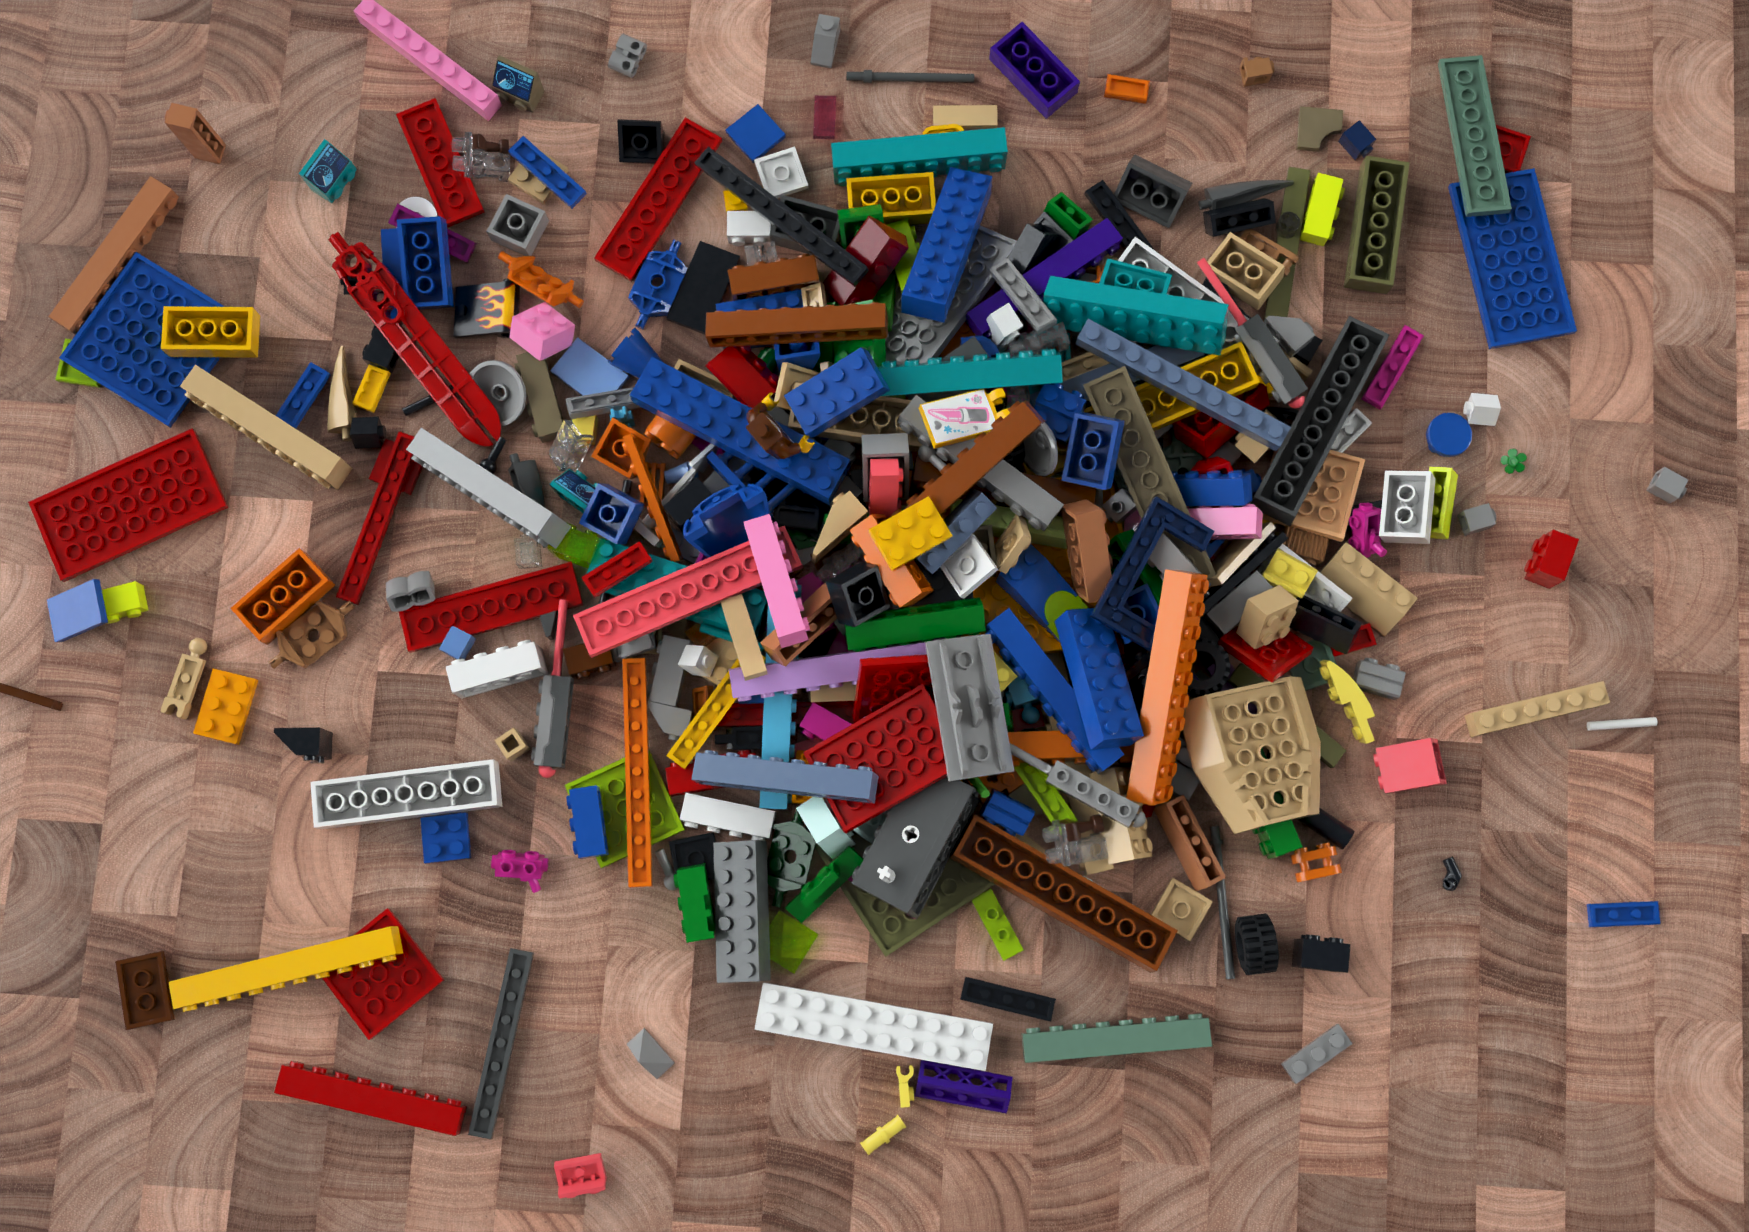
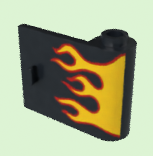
M504 279L503 282L456 287L453 337L495 334L501 338H509L512 317L519 314L520 286L509 279Z

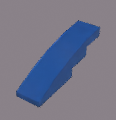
M381 229L382 262L403 289L398 229ZM396 308L391 311L392 319L398 314Z

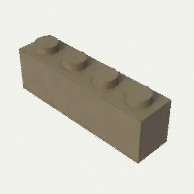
M529 352L516 355L518 363L514 365L516 371L522 376L526 388V396L529 400L526 408L529 417L533 416L535 424H532V429L535 437H539L542 443L568 436L547 360L539 361Z

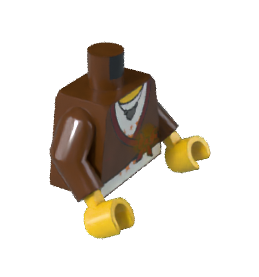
M769 393L759 404L748 411L746 419L749 424L746 426V429L767 453L778 460L789 458L800 452L808 453L815 444V442H807L810 437L807 435H803L799 443H794L767 412V410L771 411L780 402L779 400L774 402L771 399L773 393Z

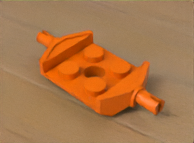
M504 251L500 252L498 259L509 265L507 279L528 290L553 307L567 302L572 303L578 308L582 307L584 300L575 296L572 292L574 285L572 279L564 284L559 278L549 275L541 267L533 265L536 258L534 256L515 258Z

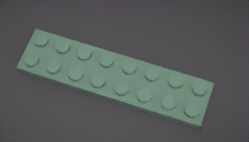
M1483 56L1439 59L1438 69L1466 217L1510 213L1512 207Z

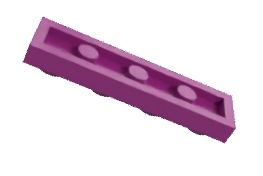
M397 203L388 223L397 227V219L424 218V216ZM447 229L449 254L468 263L477 243Z

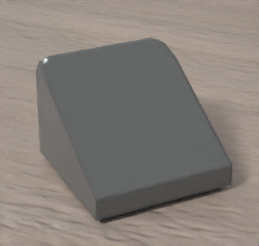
M557 611L540 616L545 635L550 640L554 639L556 633Z

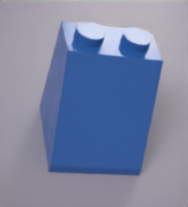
M819 342L774 344L775 360L779 372L783 362L813 370L821 356Z

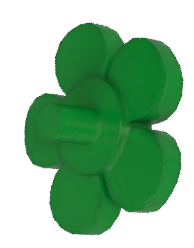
M1513 448L1508 450V456L1504 455L1501 457V463L1507 465L1505 467L1506 473L1512 474L1515 470L1517 472L1525 470V465L1520 463L1527 460L1525 453L1518 454L1517 449Z

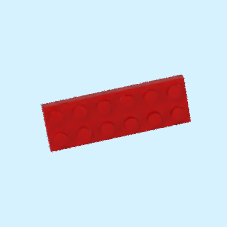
M436 98L397 113L396 116L437 213L447 220V228L485 213Z

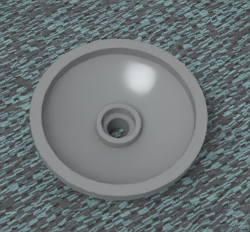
M499 360L485 361L477 365L470 372V376L496 408L501 426L513 423L522 414L526 403V388L520 374L511 365Z
M1044 422L1023 441L1025 446L1024 464L1034 474L1039 476H1047L1053 473L1058 461L1055 436L1050 427Z

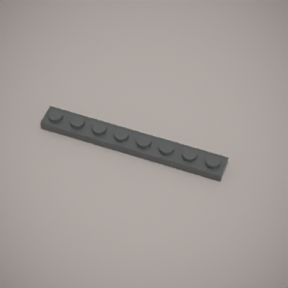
M510 948L468 1135L493 1139L533 961V952Z

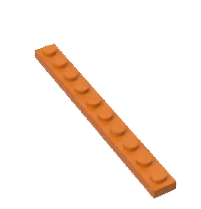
M646 658L622 659L628 887H653Z

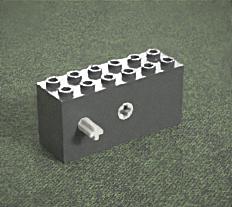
M948 776L888 809L885 813L886 819L883 825H879L874 833L875 839L872 845H869L864 851V860L861 866H857L854 870L851 883L868 894L918 919L982 798L974 787L960 780L948 782Z

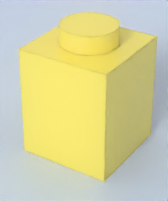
M596 415L572 419L570 438L575 445L580 447H588L589 444L595 445L599 420Z

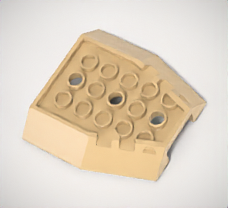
M1284 677L1275 680L1273 683L1270 681L1261 682L1189 700L1188 706L1184 709L1185 726L1182 732L1193 771L1234 834L1319 814L1321 742L1301 677ZM1249 703L1256 705V714H1251L1248 711ZM1262 747L1270 751L1269 759L1261 756L1260 751ZM1275 792H1279L1283 796L1282 804L1275 802Z

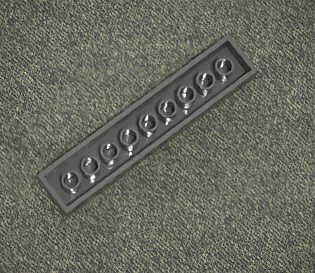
M1351 316L1348 317L1251 502L1263 514L1288 526L1292 525L1389 334Z

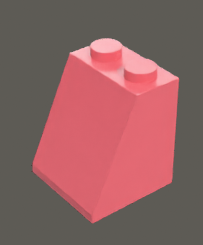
M1427 738L1375 748L1376 754H1373L1375 766L1380 768L1381 776H1378L1380 789H1384L1385 793L1447 784L1438 739Z

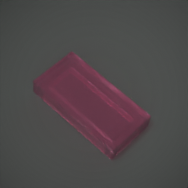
M815 95L813 139H835L836 96Z

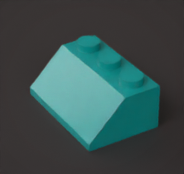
M1107 258L1099 284L1167 294L1172 274Z

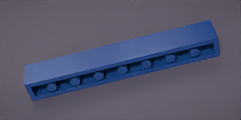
M1010 608L986 625L985 634H991L992 644L995 643L998 646L1001 657L1013 665L1014 673L1020 680L1024 679L1028 684L1030 694L1034 698H1039L1045 713L1050 717L1053 716L1057 721L1056 725L1060 732L1064 735L1067 734L1072 740V747L1077 753L1083 754L1086 758V765L1091 771H1096L1097 774H1100L1124 755L1119 747L1090 749L1074 689Z

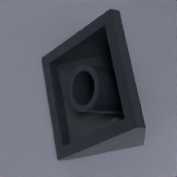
M618 119L619 162L656 163L664 148V130L661 121Z

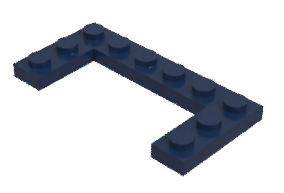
M1157 496L1152 499L1090 616L1148 651L1152 650L1155 625L1123 606L1159 538L1165 530L1200 552H1203L1214 533V530Z

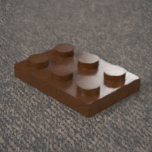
M164 951L115 961L125 1030L175 1020Z

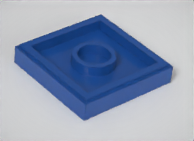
M759 104L725 130L726 134L752 163H754V159L761 158L786 138V134Z

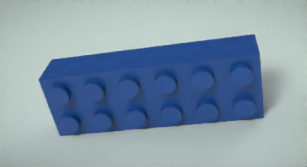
M1094 608L1066 610L1055 620V625L1090 749L1131 746L1142 738L1144 734L1114 631L1090 617Z

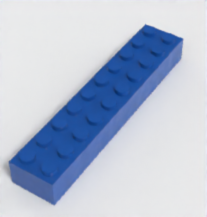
M651 357L630 393L634 404L828 505L832 502L851 467V460L810 438L807 442H815V444L808 453L800 452L786 459H776L767 453L746 429V426L749 424L746 415L752 408L654 357ZM777 422L794 443H799L803 437L802 434Z

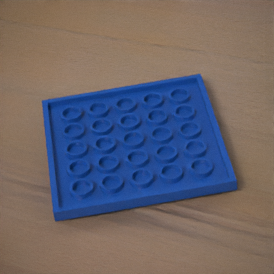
M135 252L59 358L171 428L190 402V399L184 395L186 391L180 387L182 382L195 365L210 373L221 357H169L161 350L164 306H225Z

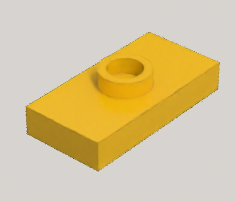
M369 364L352 405L374 413L391 373Z

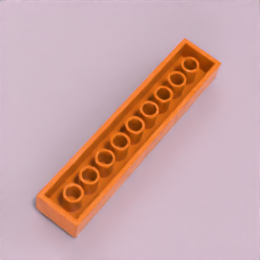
M1165 569L1140 714V723L1144 736L1135 743L1126 796L1130 801L1153 806L1169 802V799L1172 797L1173 786L1171 784L1177 772V763L1175 761L1181 749L1180 732L1185 726L1184 709L1189 703V695H1187L1188 686L1191 685L1193 680V673L1191 672L1192 663L1195 662L1197 657V650L1195 649L1196 640L1199 639L1201 634V627L1199 626L1200 617L1203 616L1205 611V604L1203 603L1204 594L1207 593L1209 588L1208 575Z

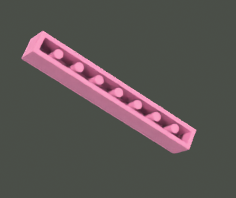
M363 0L355 8L354 13L363 26L487 121L502 107L500 99L495 92L374 0Z

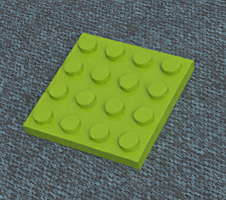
M649 749L652 846L685 831V828ZM625 757L565 784L569 795V789L594 785L600 787L609 855L596 857L600 868L628 857Z

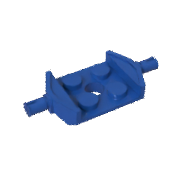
M673 239L669 251L648 252L628 296L629 301L641 314L635 325L637 328L644 330L648 318L667 316L688 269L677 257V252L681 245V242L678 240L676 242ZM656 277L664 280L663 284L658 287L652 285V280Z

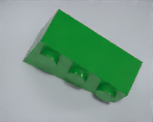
M706 863L678 868L677 874H674V883L680 892V897L677 899L679 911H682L683 914L681 924L683 934L686 936V943L715 938V916Z

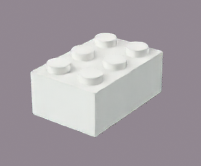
M1385 471L1379 537L1384 543L1430 544L1436 480L1431 471Z

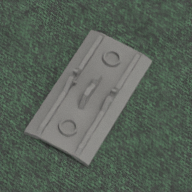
M991 634L925 642L948 782L1015 772Z

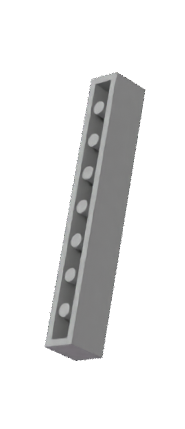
M916 395L900 414L898 423L904 432L915 435L922 445L926 447L933 446L919 411L920 404L927 402ZM975 439L935 448L936 454L942 460H948L954 464L959 460L956 456L966 447L970 450L976 444L974 442ZM1005 460L998 463L976 483L978 487L986 488L992 492L991 495L997 501L1008 504L1013 513L1028 519L1029 524L1037 530L1045 531L1064 505Z

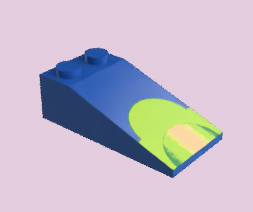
M1031 543L1019 555L1016 565L1010 568L1006 574L1000 572L995 581L1042 627L1053 635L1060 644L1055 620L1066 610L1088 608L1053 565Z

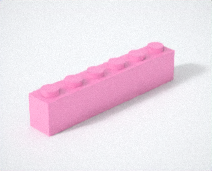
M1246 504L1233 508V506H1220L1219 508L1197 506V509H1189L1187 506L1192 518L1214 530L1210 540L1262 539L1263 512L1254 504ZM1138 510L1134 511L1124 520V532L1131 529L1134 532L1136 531L1142 520Z
M768 514L743 522L781 648L807 641L806 631H809L810 627L807 617L802 618L800 614L801 611H804L801 598H796L794 592L798 591L795 578L790 579L788 573L792 572L789 559L784 560L782 555L786 553L783 540L778 541L777 535L781 534L777 521L772 522L771 516Z

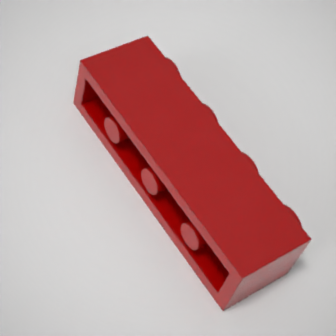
M751 750L737 752L743 758H747L748 755H757L756 753H751ZM695 759L685 769L675 762L670 763V767L665 768L669 795L671 797L726 787L701 785L691 780Z

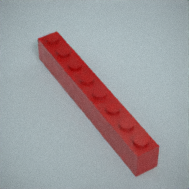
M290 1061V1064L281 1065L274 1090L276 1094L452 1136H457L461 1133L467 1106L461 1105V1100L448 1098L447 1101L439 1100V1095L433 1093H425V1096L416 1094L417 1090L403 1087L402 1090L393 1089L394 1085L390 1083L380 1082V1085L371 1083L372 1079L358 1077L355 1080L348 1078V1073L335 1071L334 1075L326 1073L327 1069L319 1066H313L312 1069L305 1068L304 1063L298 1061Z

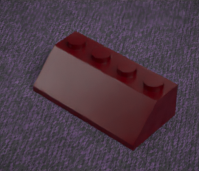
M869 215L845 249L866 265L869 272L854 287L831 270L822 283L825 286V290L840 305L872 300L908 250L906 236Z

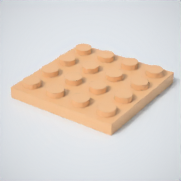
M1278 450L1273 451L1270 465L1273 462ZM1330 450L1291 527L1342 542L1365 459ZM1263 514V520L1286 526V524Z

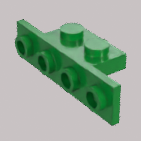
M849 845L828 866L823 867L815 879L806 883L801 892L785 906V909L802 923L852 876L856 867L861 866L864 858Z

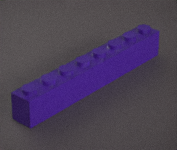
M1106 218L1022 276L1044 302V292L1050 276L1068 279L1080 278L1086 272L1085 269L1090 266L1094 268L1099 265L1107 254L1110 256L1115 254L1120 249L1123 237L1109 219ZM1001 289L967 312L965 322L976 336H984L990 339L992 338V333L986 319L991 313L1007 303L1011 305L1017 316L1021 312L1003 289Z

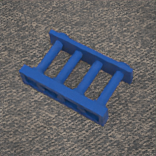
M712 451L706 456L707 463L729 486L740 484L741 487H746L742 483L743 477L755 466L746 462L737 471L734 470L732 472L727 465L734 455L725 452L717 456ZM767 473L755 485L764 489L776 477ZM788 484L768 501L772 522L774 521L773 509L797 488Z

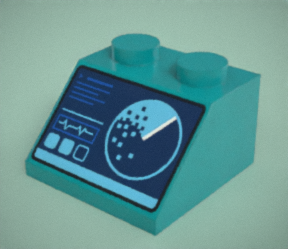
M324 139L299 172V175L311 191L333 203L335 199L341 196L345 185L353 180L357 169L351 160Z
M568 469L550 483V486L559 497L581 513H584L597 483L592 485L586 481L588 477L579 470L573 472L571 469Z

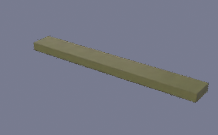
M1289 167L1286 180H1293L1294 183L1284 189L1276 243L1297 255L1310 170ZM1280 257L1278 262L1283 264L1285 258ZM1296 264L1290 267L1287 277H1283L1267 298L1264 320L1268 316L1288 317Z

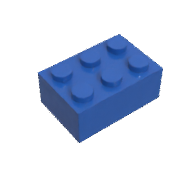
M1085 412L1074 413L1061 481L1103 490L1112 488L1125 421Z

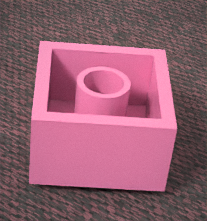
M543 302L512 317L509 338L536 359L542 361L572 346L575 324L546 302Z

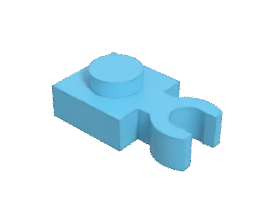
M622 406V410L618 411L614 410V408L610 409V421L613 417L629 427L635 426L631 410L627 411L626 406Z

